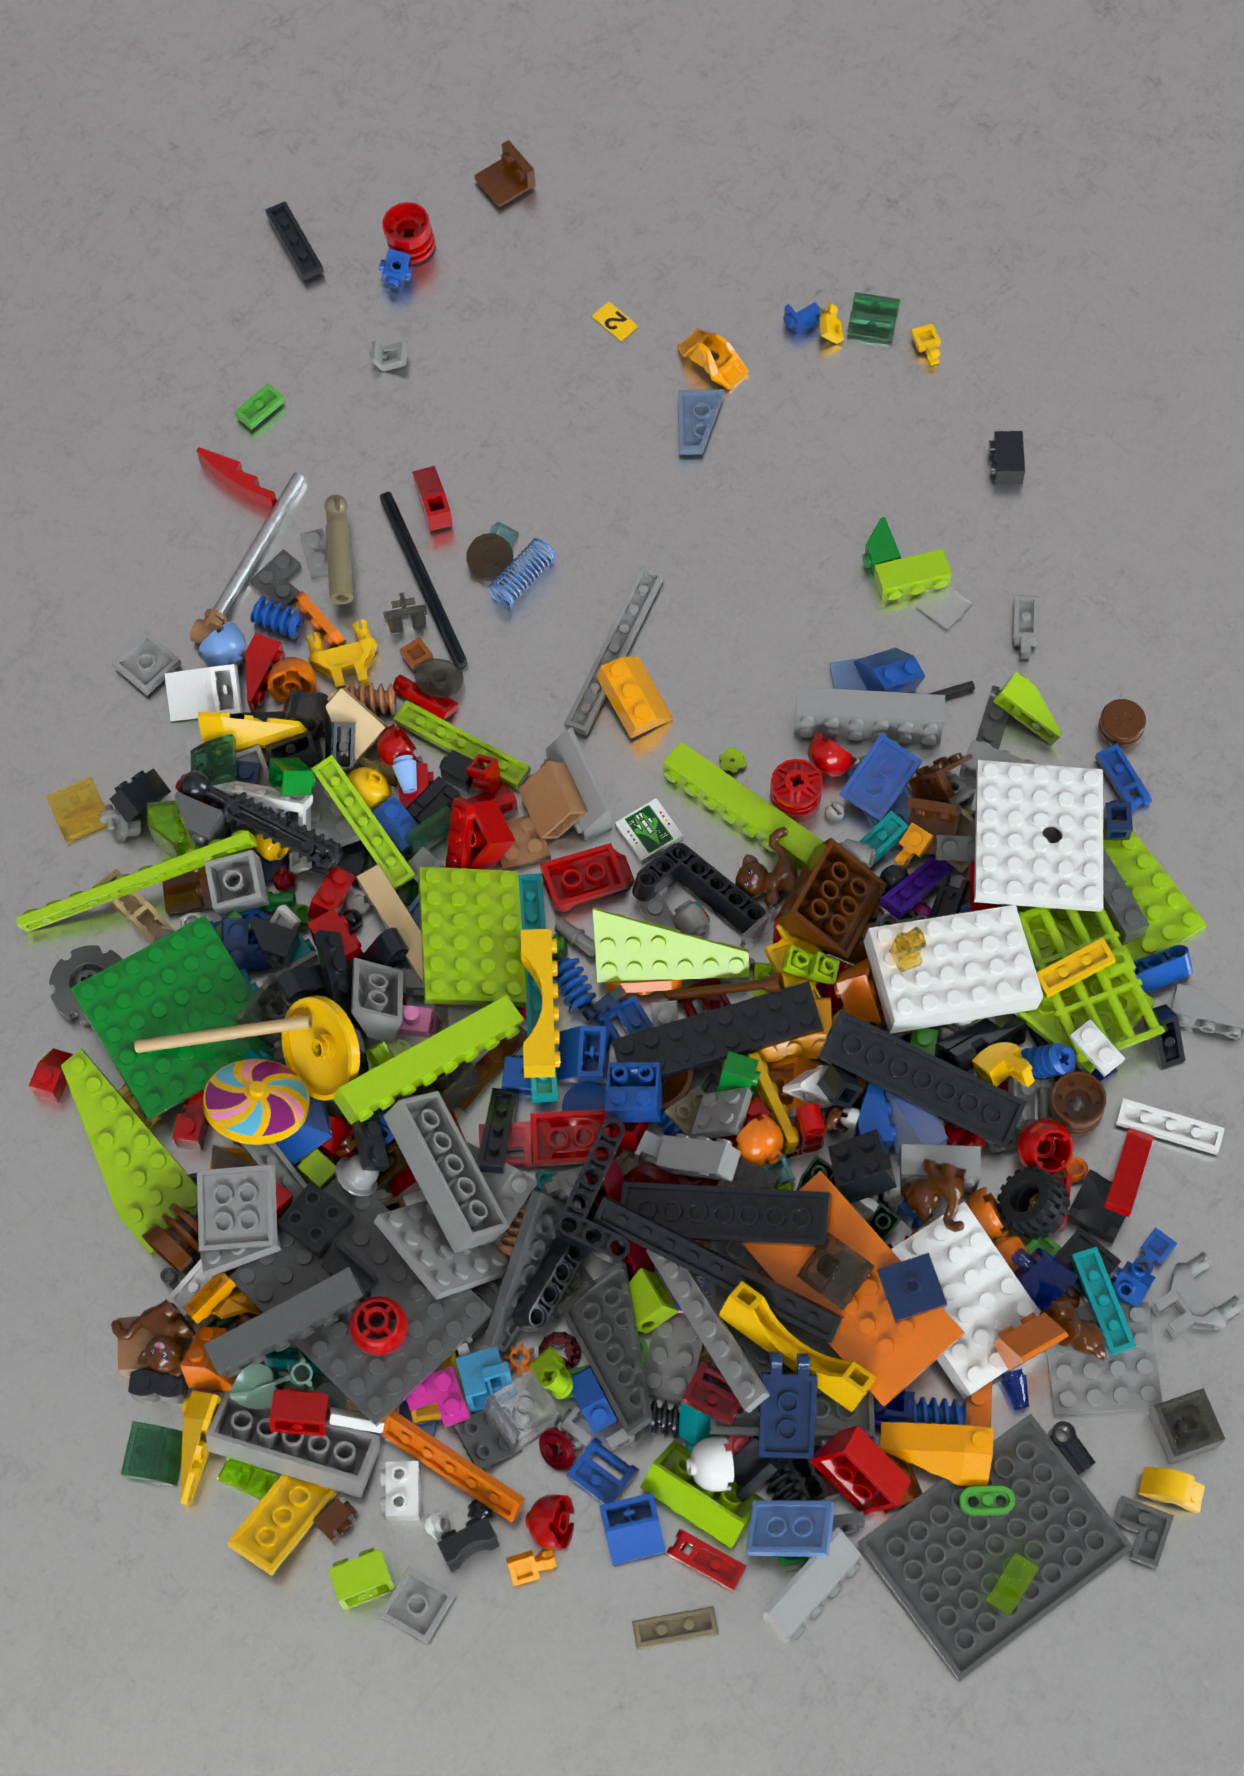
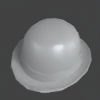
M359 1154L353 1157H343L336 1164V1176L343 1189L356 1196H369L375 1193L378 1188L376 1180L379 1176V1171L362 1170Z

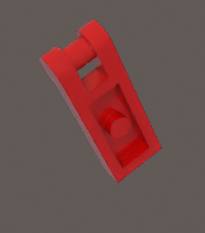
M679 1529L675 1536L677 1540L673 1547L670 1546L666 1554L734 1592L747 1566L688 1532ZM686 1544L693 1547L690 1555L683 1552Z

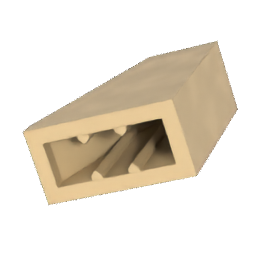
M335 689L327 698L329 703L325 707L332 722L355 723L354 764H358L388 726L347 689Z

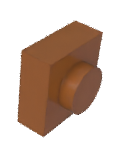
M420 637L399 649L401 656L413 671L434 659L432 652Z

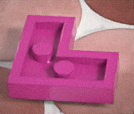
M452 1366L432 1373L406 1398L411 1412L436 1403L445 1428L470 1419Z

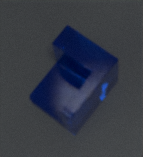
M904 1390L885 1406L874 1396V1420L907 1423L914 1419L915 1392Z

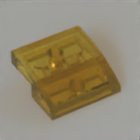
M92 777L46 796L67 844L107 828V824L100 821L99 814L106 811V808Z

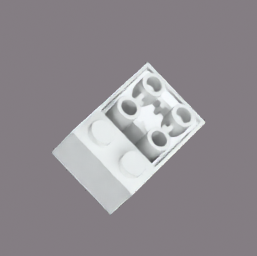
M236 664L164 673L171 722L197 719L198 712L243 713Z

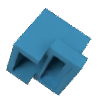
M497 1346L456 1358L471 1414L490 1409V1400L515 1393L508 1363L501 1362Z

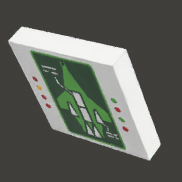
M657 798L615 822V827L642 864L663 852L671 844L683 840V834Z

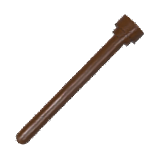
M774 972L759 980L670 990L665 993V998L672 1001L762 989L771 993L782 992L781 989H784V979L781 972Z

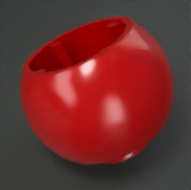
M1038 1119L1027 1124L1019 1133L1016 1144L1017 1155L1024 1167L1029 1166L1033 1168V1166H1036L1054 1175L1065 1169L1070 1163L1074 1152V1143L1070 1132L1061 1123L1052 1119Z
M384 1296L367 1298L355 1307L350 1316L349 1333L351 1339L360 1350L369 1355L382 1356L392 1353L401 1346L407 1336L408 1318L406 1313L391 1298ZM380 1317L384 1319V1323L379 1327L370 1325L374 1318ZM389 1318L393 1321L394 1319H396V1325L393 1331L390 1330L391 1323ZM364 1322L366 1329L361 1333V1327ZM372 1336H373V1337H376V1338H381V1337H383V1336H387V1337H385V1338H383V1339H377V1340L371 1339Z

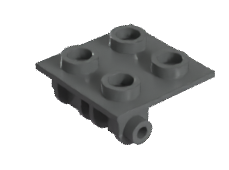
M498 1405L472 1414L470 1419L453 1425L456 1435L459 1436L463 1448L467 1451V1456L470 1457L473 1464L484 1471H487L490 1465L522 1452Z

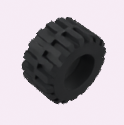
M1029 1166L1024 1167L1023 1171L1018 1169L1014 1171V1176L1011 1177L1009 1175L1007 1177V1183L1005 1185L1002 1184L1000 1188L1002 1192L997 1196V1200L1000 1202L997 1204V1210L1001 1212L999 1215L1005 1221L1004 1223L1026 1238L1039 1239V1236L1042 1238L1048 1237L1050 1232L1054 1234L1057 1231L1056 1228L1064 1224V1216L1069 1214L1067 1207L1070 1206V1200L1067 1198L1069 1192L1065 1189L1064 1184L1044 1169L1033 1166V1168ZM1039 1195L1036 1204L1028 1210L1031 1201Z

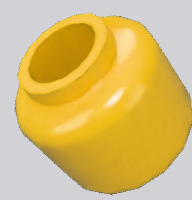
M253 833L258 844L257 847L253 848L254 851L268 861L280 860L287 854L288 847L282 849L281 843L272 844L271 838L264 840L263 834L255 835Z

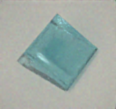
M500 521L495 523L489 533L500 535L506 539L511 548H513L519 533Z

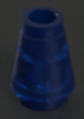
M1018 1369L1001 1374L1003 1381L1000 1382L1013 1405L1014 1411L1030 1407L1027 1375L1023 1374V1370Z

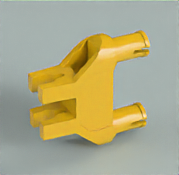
M360 620L362 629H360L358 621L352 624L357 642L328 650L324 649L319 632H314L315 642L311 633L306 636L311 653L308 658L310 665L321 674L334 680L337 690L341 688L346 689L343 677L354 674L357 675L359 685L360 682H363L365 689L369 687L366 670L376 653L377 641L371 637L366 620Z

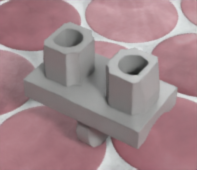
M112 804L106 805V811L99 814L100 821L106 823L108 829H114L116 823L117 842H125L126 837L139 836L141 832L140 820H131L127 823L116 808L113 810Z

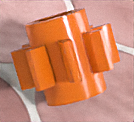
M523 1342L520 1343V1347L516 1348L510 1345V1355L503 1357L504 1361L511 1362L508 1365L510 1372L512 1370L516 1371L518 1378L524 1372L531 1375L529 1364L535 1360V1358H530L534 1354L533 1347L527 1350L524 1348ZM519 1356H524L525 1360L522 1361V1364L518 1365L516 1360L519 1359Z

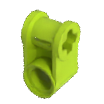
M548 1347L529 1364V1367L541 1387L549 1388L556 1398L563 1399L571 1393L574 1383L565 1367L563 1358L554 1348Z

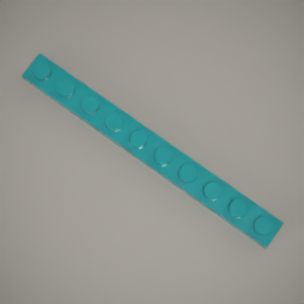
M542 873L520 874L518 876L522 930L546 929ZM525 968L527 993L525 1008L527 1037H529L539 1020L542 1010V997L537 983ZM556 1067L555 1077L530 1078L532 1103L558 1101Z

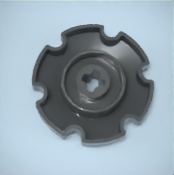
M97 945L83 946L72 950L69 960L60 959L57 962L49 980L52 990H56L55 993L51 994V999L57 1010L70 1021L75 1017H79L82 1025H90L70 992V988L123 960L113 950L102 953L100 946Z

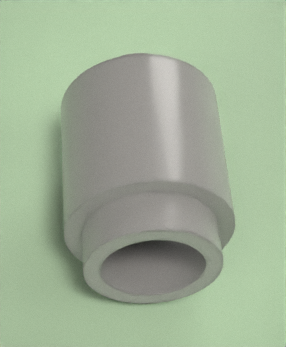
M846 839L844 843L840 842L842 847L866 867L871 868L876 854L874 848H871L869 844Z

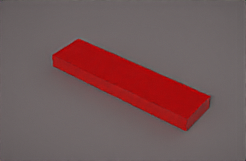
M1129 1127L1104 1208L1127 1217L1130 1216L1152 1145L1153 1136Z

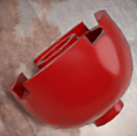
M393 723L380 734L377 741V748L380 754L377 756V759L384 768L389 766L393 770V760L403 755H412L416 764L423 762L421 755L418 757L414 755L413 751L417 748L402 728L397 730V723Z
M818 731L808 746V759L820 771L823 778L826 774L832 777H840L846 774L857 760L856 757L851 756V753L831 739L827 740Z
M551 1494L539 1498L532 1505L530 1512L526 1514L525 1525L533 1541L540 1547L552 1550H562L561 1548L566 1549L574 1531V1523H569V1513L574 1514L572 1500L568 1495Z

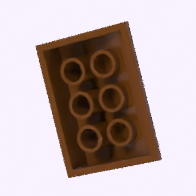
M831 837L814 848L774 921L792 936L846 960L858 941L887 883Z

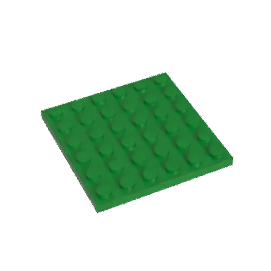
M206 915L70 988V992L148 1121L204 1090L210 1078L218 1070L226 1065L243 1060L249 1048L258 1051L263 1048L271 1052L282 1046V1039L279 1034L272 1033L142 1053L136 1052L134 1046L136 1040L269 1021Z

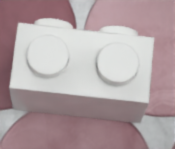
M419 1461L386 1462V1470H381V1487L385 1486V1497H381L380 1502L381 1514H385L388 1522L421 1521V1466Z

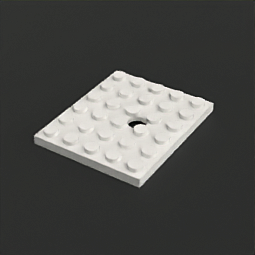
M986 760L977 761L974 902L1102 912L1103 769ZM1048 827L1057 828L1061 832L1062 839L1058 843H1049L1047 838L1043 836V830Z

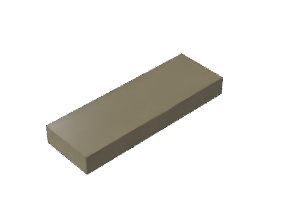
M714 1606L632 1621L637 1650L719 1635Z

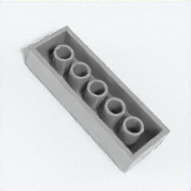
M797 686L794 735L810 738L815 736L818 731L827 739L839 737L848 738L853 741L861 739L876 741L882 733L892 741H898L903 744L910 742H922L925 745L940 744L944 726L945 695Z
M436 1091L399 1100L383 1117L454 1253L495 1241L510 1226L439 1092Z
M229 1391L225 1392L206 1434L207 1451L359 1498L362 1497L379 1454V1435L359 1429L332 1425L328 1420L325 1436L270 1432L271 1406L264 1409L246 1408L236 1403L230 1397Z

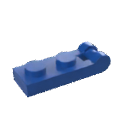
M1118 743L1096 753L1095 759L1123 802H1131L1132 812L1137 809V806H1145L1152 802L1149 792ZM1135 790L1138 796L1132 798L1130 792Z

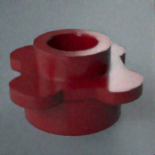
M282 865L280 871L274 873L273 883L278 891L291 892V888L295 885V876L292 872L288 871L286 865Z

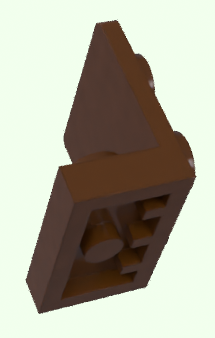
M509 140L501 144V159L474 175L477 183L498 207L503 206L536 186L534 168Z
M961 752L948 758L943 756L934 760V765L930 767L927 765L917 769L916 775L909 781L915 798L939 802L954 797L952 785L946 776V772L973 759L972 755L962 756Z
M912 797L907 798L906 807L910 810L908 826L914 823L934 836L924 854L935 855L936 835L957 836L962 809L956 804Z
M205 866L162 882L165 911L167 914L213 908Z

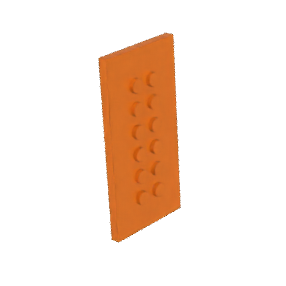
M820 1171L798 1191L830 1192L832 1194L827 1248L754 1243L742 1244L776 1283L844 1317L834 1341L829 1344L843 1360L856 1362L876 1377L869 1390L885 1406L966 1333L943 1307L895 1323L877 1270L902 1261L823 1172Z

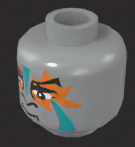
M688 900L674 910L676 914L673 916V921L681 933L701 936L708 931L706 926L710 922V917L699 902Z

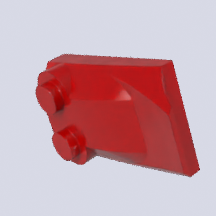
M611 843L540 863L543 882L555 911L567 912L577 904L627 889L635 881L626 856L617 852Z
M605 1109L530 1113L533 1167L585 1163L600 1128L608 1120ZM608 1127L605 1129L606 1134L612 1138L614 1128ZM617 1149L615 1156L623 1152V1149ZM601 1150L594 1152L596 1158L607 1156Z

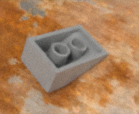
M468 1142L467 1147L477 1164L480 1148ZM505 1163L504 1174L481 1173L510 1225L537 1181L512 1165Z

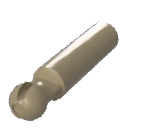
M335 494L328 497L325 501L324 507L327 518L325 527L330 601L341 605L350 603L354 597L349 524L347 523L348 504L343 496Z

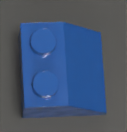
M898 648L885 650L853 662L868 691L908 693L915 691L926 677L915 656Z

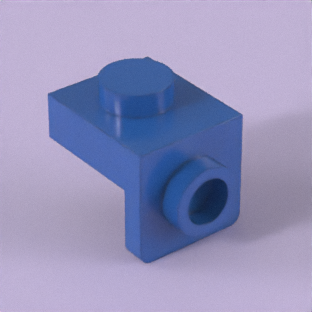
M814 302L796 313L788 304L784 309V322L796 334L807 328H813L820 321V307Z

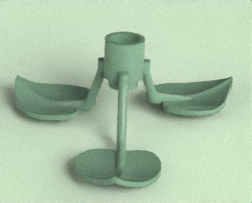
M290 1342V1348H297L292 1342ZM298 1349L299 1363L289 1369L287 1376L273 1380V1373L270 1368L262 1364H251L238 1374L229 1391V1395L241 1406L250 1409H264L272 1405L274 1389L277 1390L274 1385L290 1380L292 1384L297 1386L306 1384L309 1392L315 1391L310 1381L313 1371L311 1366L305 1363L304 1355ZM323 1383L318 1387L317 1391L329 1395V1407L345 1409L346 1397L334 1384Z

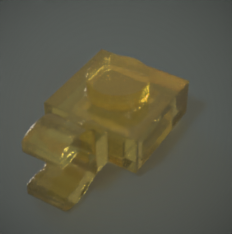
M365 757L360 758L361 765L378 770L387 779L389 785L397 787L399 781L392 766L376 760L371 762Z

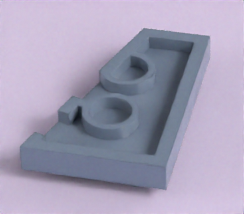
M724 389L678 390L679 455L703 454L724 397Z

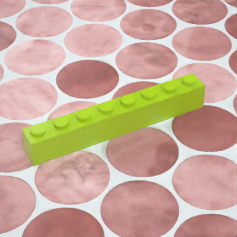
M682 741L663 761V773L669 781L677 782L683 786L685 792L690 796L700 798L710 810L715 809L722 814L728 823H735L741 827L748 837H755L768 851L773 852L769 847V835L778 828H787L788 835L780 838L778 843L786 848L789 856L795 861L796 867L801 871L814 848L824 842Z
M506 995L339 1087L333 1100L350 1124L358 1120L363 1122L370 1118L375 1110L379 1108L385 1110L395 1102V1099L403 1096V1098L410 1096L416 1091V1087L422 1084L424 1086L431 1084L441 1073L449 1074L458 1067L459 1063L474 1060L482 1050H492L505 1037L507 1039L513 1038L520 1032L519 1028L524 1018Z

